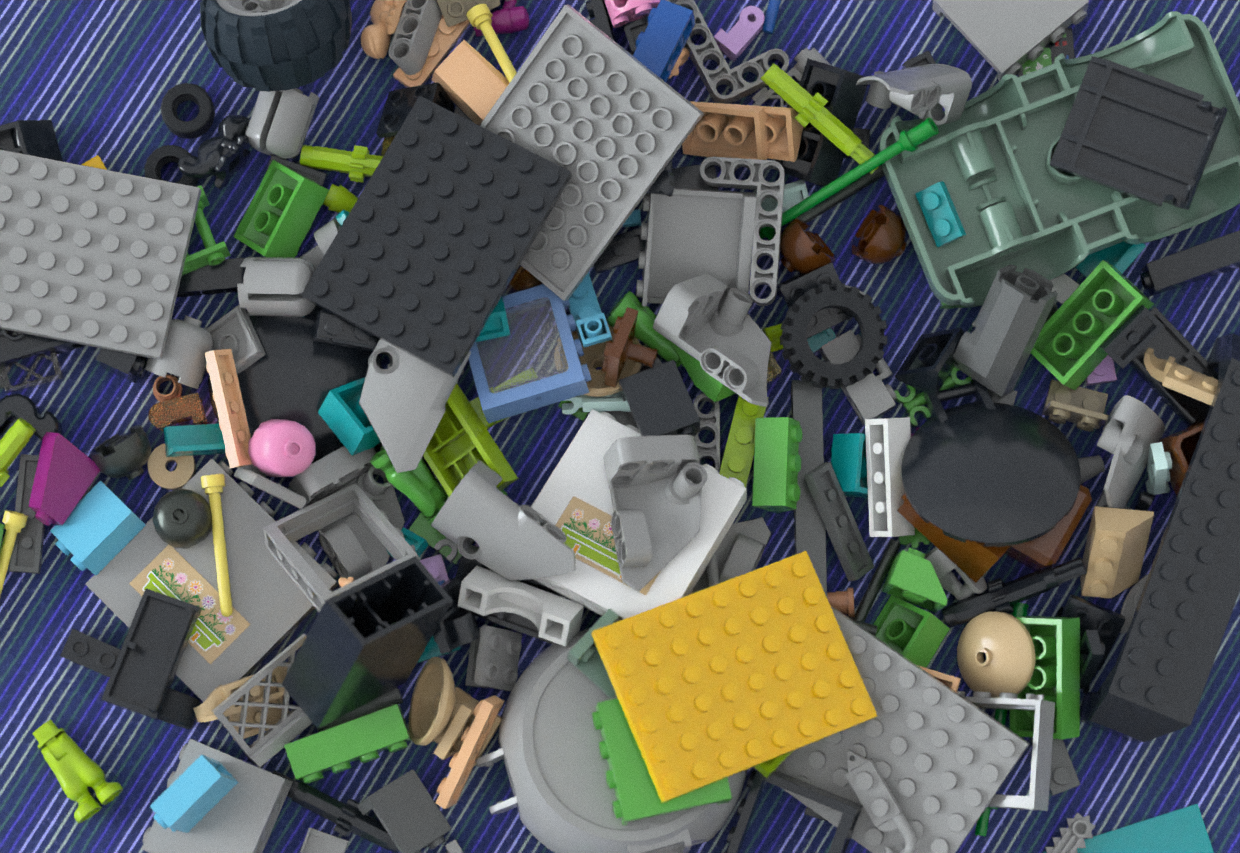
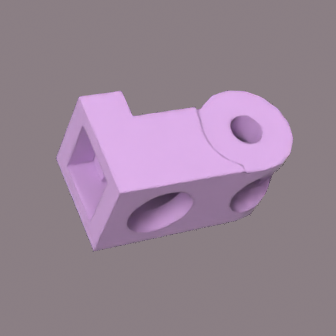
M756 6L745 7L740 13L738 22L728 33L720 29L714 36L720 51L733 62L760 33L764 23L762 10Z

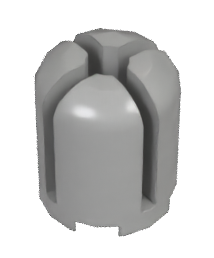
M297 88L286 91H260L246 130V135L249 137L248 143L257 151L269 156L275 154L276 157L284 160L296 158L302 150L319 97L313 92H310L309 97L303 95V91Z
M247 257L243 260L240 267H246L243 283H238L237 288L240 308L247 309V316L303 317L311 313L315 308V304L301 296L316 270L310 260L286 257Z

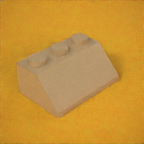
M1094 506L1083 555V563L1087 574L1080 576L1082 596L1111 599L1139 581L1154 512Z

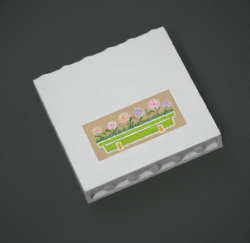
M592 409L531 508L548 519L566 535L565 544L575 551L576 570L533 580L576 603L584 605V607L601 616L611 608L619 616L618 621L691 594L746 502L747 488L738 479L733 477L728 479L720 475L714 467L703 464L708 474V479L701 490L699 533L645 587L637 592L622 582L611 527L614 509L603 457L616 440L624 437L641 436L636 427L629 424L624 426L617 422L611 414L604 411L599 413Z

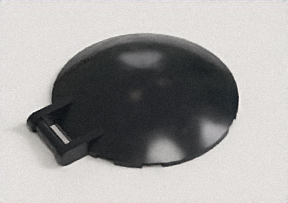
M317 305L311 313L303 317L249 316L266 355L237 375L251 438L261 423L271 419H285L304 425L313 435L316 451L312 463L343 447L342 442L319 415L318 411L330 390L366 377L369 367L368 360L374 350L368 352L358 350L357 347L351 349L313 342L317 314L320 310H325ZM378 354L376 364L379 368L383 369L381 358ZM209 375L208 387L210 401L214 414L219 422L218 411L216 403L213 399V389Z
M971 379V383L940 390L935 397L924 392V399L932 418L925 422L910 439L903 455L901 472L906 497L916 513L926 523L931 522L942 529L944 535L966 543V540L984 542V546L1002 547L1022 544L1039 538L1056 527V523L1070 513L1077 500L1080 487V465L1070 441L1055 425L1030 410L1010 404L993 402L986 387L974 379ZM974 394L977 400L948 409H943L941 402Z

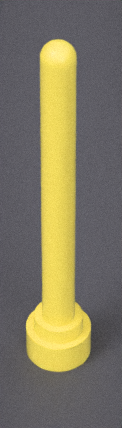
M478 4L472 7L466 16L471 25L483 33L510 83L517 72L491 26L492 14L486 4Z
M224 474L201 476L202 489H205V494L209 496L212 515L211 524L220 610L224 617H229L233 610L220 493H223V487H225Z
M5 510L2 520L5 523L4 529H6L0 550V596L17 533H21L22 528H25L28 515L11 510Z

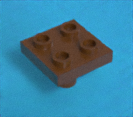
M627 307L624 316H618L613 329L615 334L613 341L609 340L607 342L603 355L605 360L601 372L606 373L604 385L616 388L627 359L651 368L654 365L658 350L634 343L638 310Z

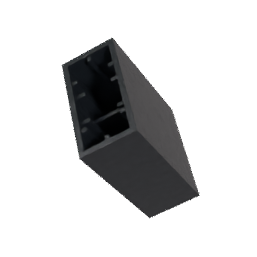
M416 556L327 599L282 682L283 687L317 728L336 720L406 683L453 600Z

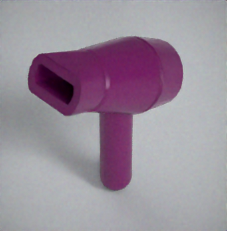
M517 0L504 1L501 10L491 13V26L496 34L516 33L528 29V12L524 6H515ZM474 27L476 37L483 36L481 30H477Z

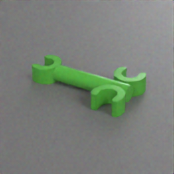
M954 367L940 390L967 384L971 381V377H967L965 380L958 379L956 372L960 370ZM906 384L909 396L902 397L898 390H895L894 392L897 397L895 401L903 404V407L909 413L910 425L916 427L918 423L914 418L915 413H922L926 420L931 417L928 408L922 406L926 403L924 392L915 396V388Z

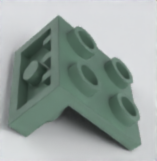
M611 608L569 651L567 659L608 697L613 698L616 695L615 689L591 634L594 630L618 621L619 616Z

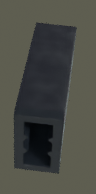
M1240 230L1147 263L1142 268L1143 273H1140L1144 289H1149L1150 295L1153 296L1240 268Z

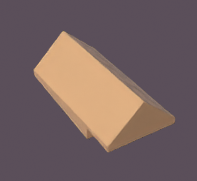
M465 40L438 66L432 76V81L434 83L439 82L449 98L479 126L509 85L507 78Z
M689 101L702 111L704 115L683 142V154L702 157L796 161L803 126L794 119L798 113L793 108Z

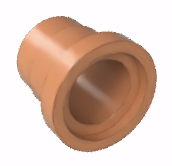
M166 375V378L160 376L155 380L153 394L159 402L173 404L180 399L183 388L182 384L178 383V378L173 375ZM171 381L174 385L173 390L166 395L160 394L159 387L161 383Z
M847 588V591L827 592V599L831 607H834L842 614H849V617H855L853 588Z

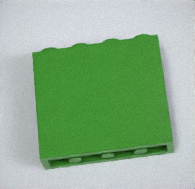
M616 698L597 703L596 712H592L595 730L601 729L603 741L599 742L602 760H608L610 770L605 771L609 789L614 788L617 800L612 801L615 818H621L623 826L631 821L713 803L720 805L730 802L732 795L728 778L726 777L662 803L619 699Z

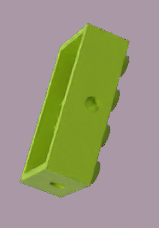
M456 383L444 406L446 408L423 457L449 497L468 471L479 460L501 476L502 480L496 488L502 491L516 481L518 477Z

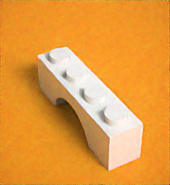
M476 566L462 580L458 600L459 607L483 616L505 611L526 617L536 625L538 637L565 647L579 632L584 605L517 580H507L496 572L480 566Z

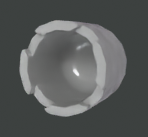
M187 315L184 321L171 319L162 360L148 357L145 370L166 378L167 373L178 376V383L198 389L206 370L205 353L213 349L212 335L209 331L200 327L202 321Z

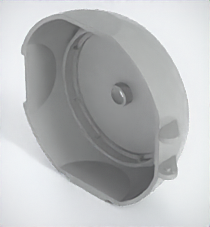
M591 628L579 631L566 647L557 643L547 647L523 671L506 701L498 731L500 749L476 759L478 767H490L503 759L514 797L505 801H499L489 808L491 815L500 814L517 807L524 826L537 840L554 853H688L691 846L710 841L733 812L745 783L747 769L727 777L732 795L729 803L720 805L713 803L631 821L623 826L621 818L616 819L612 801L617 800L614 788L609 789L605 771L610 770L608 760H602L599 742L603 741L601 729L595 730L592 712H596L598 702L618 698L617 694L613 698L608 697L567 659L569 651Z

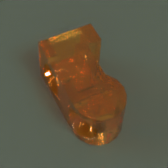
M198 392L159 402L153 405L148 413L151 424L161 431H164L166 426H174L189 420H193L195 425L208 424L202 399Z

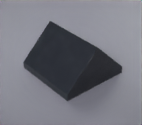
M960 327L921 335L895 375L897 380L935 397L954 368L956 361L953 360V355L961 337L964 335V330Z

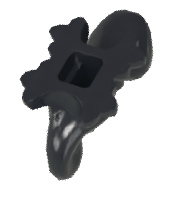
M233 114L226 116L219 124V136L204 141L198 147V157L192 155L181 157L177 164L179 170L184 176L195 179H203L214 175L216 176L215 186L218 189L226 187L234 173L239 171L240 168L245 167L247 159L251 155L248 149H244L249 142L246 130L250 120L243 115Z

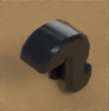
M21 394L6 395L0 400V436L15 418L17 420L22 418L36 429L34 435L41 441L46 432L62 433L60 421L48 411L41 418L39 407L29 397Z

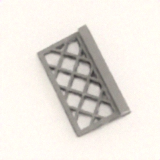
M305 634L297 638L212 710L245 752L244 754L259 768L284 748V745L291 742L313 723L299 705L289 704L290 694L286 689H284L283 704L268 703L270 686L283 687L282 683L271 682L272 671L278 666H286L288 673L295 658V651L302 646L307 637ZM255 685L265 686L263 702L248 701L249 691ZM231 705H242L240 722L228 721L223 712ZM247 706L262 707L260 723L246 722ZM268 707L282 708L281 719L276 724H266ZM233 726H239V731L237 732ZM245 727L259 728L258 739L248 746L243 740Z

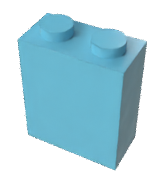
M100 480L78 502L63 525H56L51 530V533L58 539L55 545L67 556L72 553L74 556L70 560L82 572L87 568L96 576L146 524Z
M201 754L150 805L156 813L153 817L164 829L169 827L174 832L178 830L188 833L238 781L219 761Z

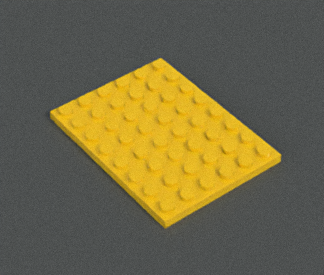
M807 551L594 630L591 633L662 803L878 716Z

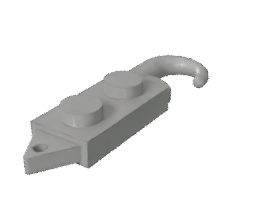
M851 750L847 751L848 773L845 777L874 826L884 832L899 829L906 841L903 851L894 852L886 846L884 847L885 853H913L917 843L915 833L872 759L867 760ZM852 755L855 757L854 761L851 760Z

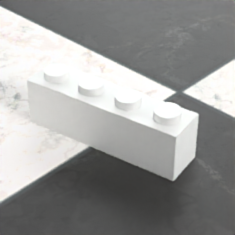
M910 417L865 419L870 537L915 535V527L897 511L904 503L901 499L905 493L901 469L903 455L911 439Z

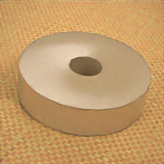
M165 443L156 447L148 459V472L151 479L158 486L167 490L181 489L195 474L196 462L194 456L166 457ZM170 461L177 463L174 471L167 470V464Z

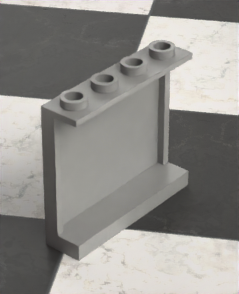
M933 0L932 9L939 17L943 14L998 72V80L1000 81L1004 75H1017L1023 68L1021 65L1029 59L1034 61L1043 53L1045 45L1050 41L1055 43L1060 40L1066 33L1065 29L1072 23L1074 25L1079 24L1088 14L1089 0Z
M674 187L672 196L653 194L650 191L649 194H645L643 197V211H647V223H641L640 240H645L644 251H639L638 269H643L642 280H637L636 297L641 298L642 306H647V303L663 304L669 291L676 284L706 273L711 274L730 289L736 288L749 293L756 195L751 192Z
M190 739L188 744L186 743L180 751L179 760L181 761L177 770L173 771L169 776L167 787L201 754L219 761L238 783L188 833L178 830L174 832L169 827L164 829L154 820L152 827L149 826L144 833L142 850L149 853H262L293 782Z

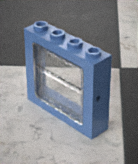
M544 284L503 296L510 335L475 342L470 349L469 363L482 411L487 422H495L590 393L587 382L592 380L587 363L581 365L579 358L584 356L580 338L574 340L572 333L577 331L573 314L567 315L565 307L570 306L569 299L563 301Z

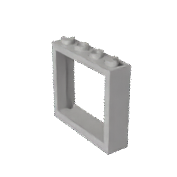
M356 483L264 527L266 548L319 612L327 599L415 556L419 561L421 559L416 553L415 546H410L405 541L401 530L398 527H393L384 510H379L374 505L370 494H365ZM355 512L395 558V561L331 592L291 543Z
M957 691L959 695L978 708L1035 711L1029 796L995 794L987 807L1048 811L1055 702L1045 701L1044 695L1026 694V699H1017V694L999 693V698H991V693L974 691L973 697H965V692Z

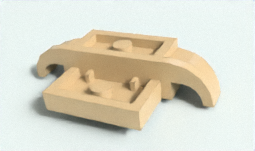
M1148 347L1144 356V364L1146 370L1153 378L1162 382V386L1206 404H1212L1218 388L1217 379L1177 364L1176 358L1172 356L1168 360L1155 357L1154 349Z
M276 667L272 671L271 682L282 683L287 674V667ZM254 675L218 686L201 705L193 708L197 722L217 720L218 718L212 710ZM255 685L250 689L248 701L263 702L265 686ZM270 686L268 703L283 704L285 688ZM231 705L223 712L228 721L240 722L242 705ZM247 706L246 722L260 723L262 707ZM268 707L266 724H276L281 719L282 708ZM233 726L235 730L238 732L239 726ZM245 727L243 739L258 734L259 728Z

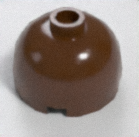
M878 205L880 208L878 212L875 210L869 212L856 232L855 237L860 238L858 245L852 244V254L872 264H883L891 261L895 256L899 257L907 245L905 242L906 229L903 220L898 214L884 205Z
M795 218L790 222L781 234L780 252L784 257L780 261L790 272L796 269L801 274H807L830 262L833 263L835 258H833L834 254L817 233L813 234L809 230L806 231L809 225L800 218Z

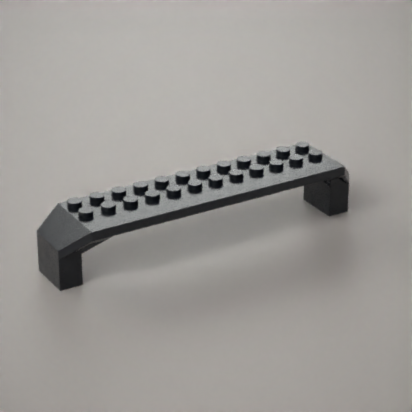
M1233 333L1216 338L1207 365L1219 370L1218 388L1117 662L1097 692H1085L1080 705L1081 722L1129 741L1146 742L1191 726L1240 592V336Z

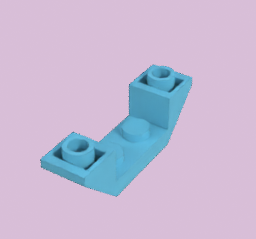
M588 272L569 298L570 306H568L575 320L578 338H580L584 348L612 340L604 312H601Z

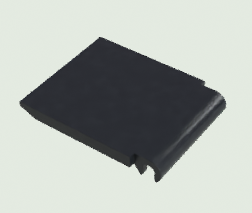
M1092 56L1049 166L1159 207L1165 202L1188 210L1228 110L1225 107H1222V109L1216 108L1211 105V102L1203 101L1204 95L1115 62Z

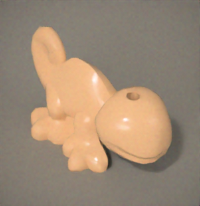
M375 0L370 11V18L373 24L365 27L361 34V46L368 56L380 59L387 55L391 34L396 31L406 0Z

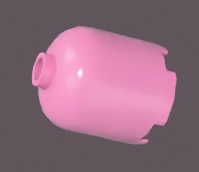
M271 419L261 423L255 430L252 438L249 439L248 454L252 464L269 477H293L303 473L312 464L316 451V444L310 431L300 423L285 419Z

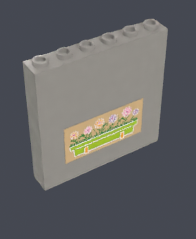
M213 459L206 463L181 489L195 491L202 495L209 504V496L205 494V489H202L201 476L224 474L225 487H223V493H220L233 610L231 616L224 617L220 610L212 529L206 539L197 545L186 549L176 548L165 543L155 531L152 517L146 523V526L96 576L94 575L85 584L129 628L145 588L200 607L202 610L197 618L176 675L203 702L218 686L247 677L315 609L310 600L266 548L264 527L276 522L272 518L275 512L264 501L258 504L251 497L255 492L244 481L237 484L230 477L234 472L222 460L217 464ZM296 541L291 543L332 592L339 585L334 579L338 574L326 562L320 566L313 559L317 554L305 542L301 546Z

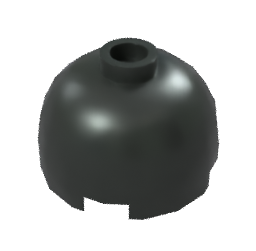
M141 425L130 427L131 434L120 436L116 434L97 446L95 448L96 452L90 454V457L102 473L117 479L126 476L128 480L143 473L142 466L149 459L151 447Z
M178 489L170 491L160 498L154 508L153 524L155 531L165 543L172 547L186 549L197 545L206 539L212 529L210 505L202 495L193 490Z

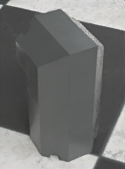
M1008 265L998 270L982 308L972 324L976 329L972 334L967 331L964 333L953 355V360L956 361L954 367L1000 397L1013 391L1058 296L1056 291L1052 292L1053 284L1050 280L1028 268H1025L1023 273L1015 271L1017 268L1015 265Z

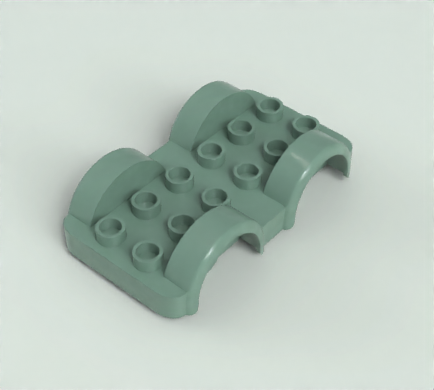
M1171 11L1146 31L1105 50L1073 59H1066L1064 54L1061 53L1056 57L1053 64L1020 77L1014 74L1004 75L995 86L967 101L960 119L955 122L937 125L939 133L918 145L916 151L904 150L881 165L928 284L935 297L949 306L961 304L964 307H977L983 305L998 270L1005 266L1015 265L1017 266L1015 271L1022 273L1025 268L1032 269L1046 279L1052 280L1078 266L1089 254L1123 241L1127 244H1143L1158 240L1203 223L1240 204V104L1206 25L1194 15H1182L1180 12ZM1092 56L1115 62L1204 95L1203 101L1211 102V105L1216 108L1222 109V107H1225L1228 110L1190 209H1182L1165 202L1159 207L1049 166ZM900 116L895 117L891 121L890 127L884 131L880 139L878 153L897 142L901 131L905 129L910 130L925 121V119L902 121ZM940 181L945 182L966 232V236L943 247L936 246L915 193Z

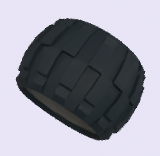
M202 0L200 2L201 28L207 47L220 68L223 67L226 73L234 79V82L243 87L256 88V91L266 92L299 88L325 76V73L336 67L343 58L342 52L348 48L352 28V12L349 0Z

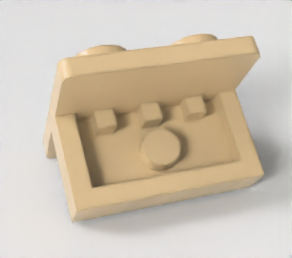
M455 687L457 706L453 710L446 727L433 740L438 744L434 754L442 760L460 751L463 745L461 737L466 728L472 725L475 719L473 712L479 702L459 687ZM499 715L490 730L478 758L483 755L501 724L502 717Z

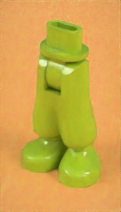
M51 719L32 733L39 742L37 745L38 749L41 750L44 759L57 777L64 793L70 800L78 803V808L74 812V818L78 823L84 822L102 809V806L90 794L87 787L93 788L102 805H107L123 791V787L119 782H106L102 768L83 752L63 728L58 729Z

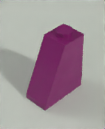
M46 432L41 444L28 507L36 512L35 518L47 526H50V524L63 525L100 472V469L92 459L60 433Z

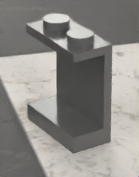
M414 769L371 794L357 805L363 816L372 810L374 811L400 853H422L421 850L427 846L430 850H433L446 841L443 835L452 829Z

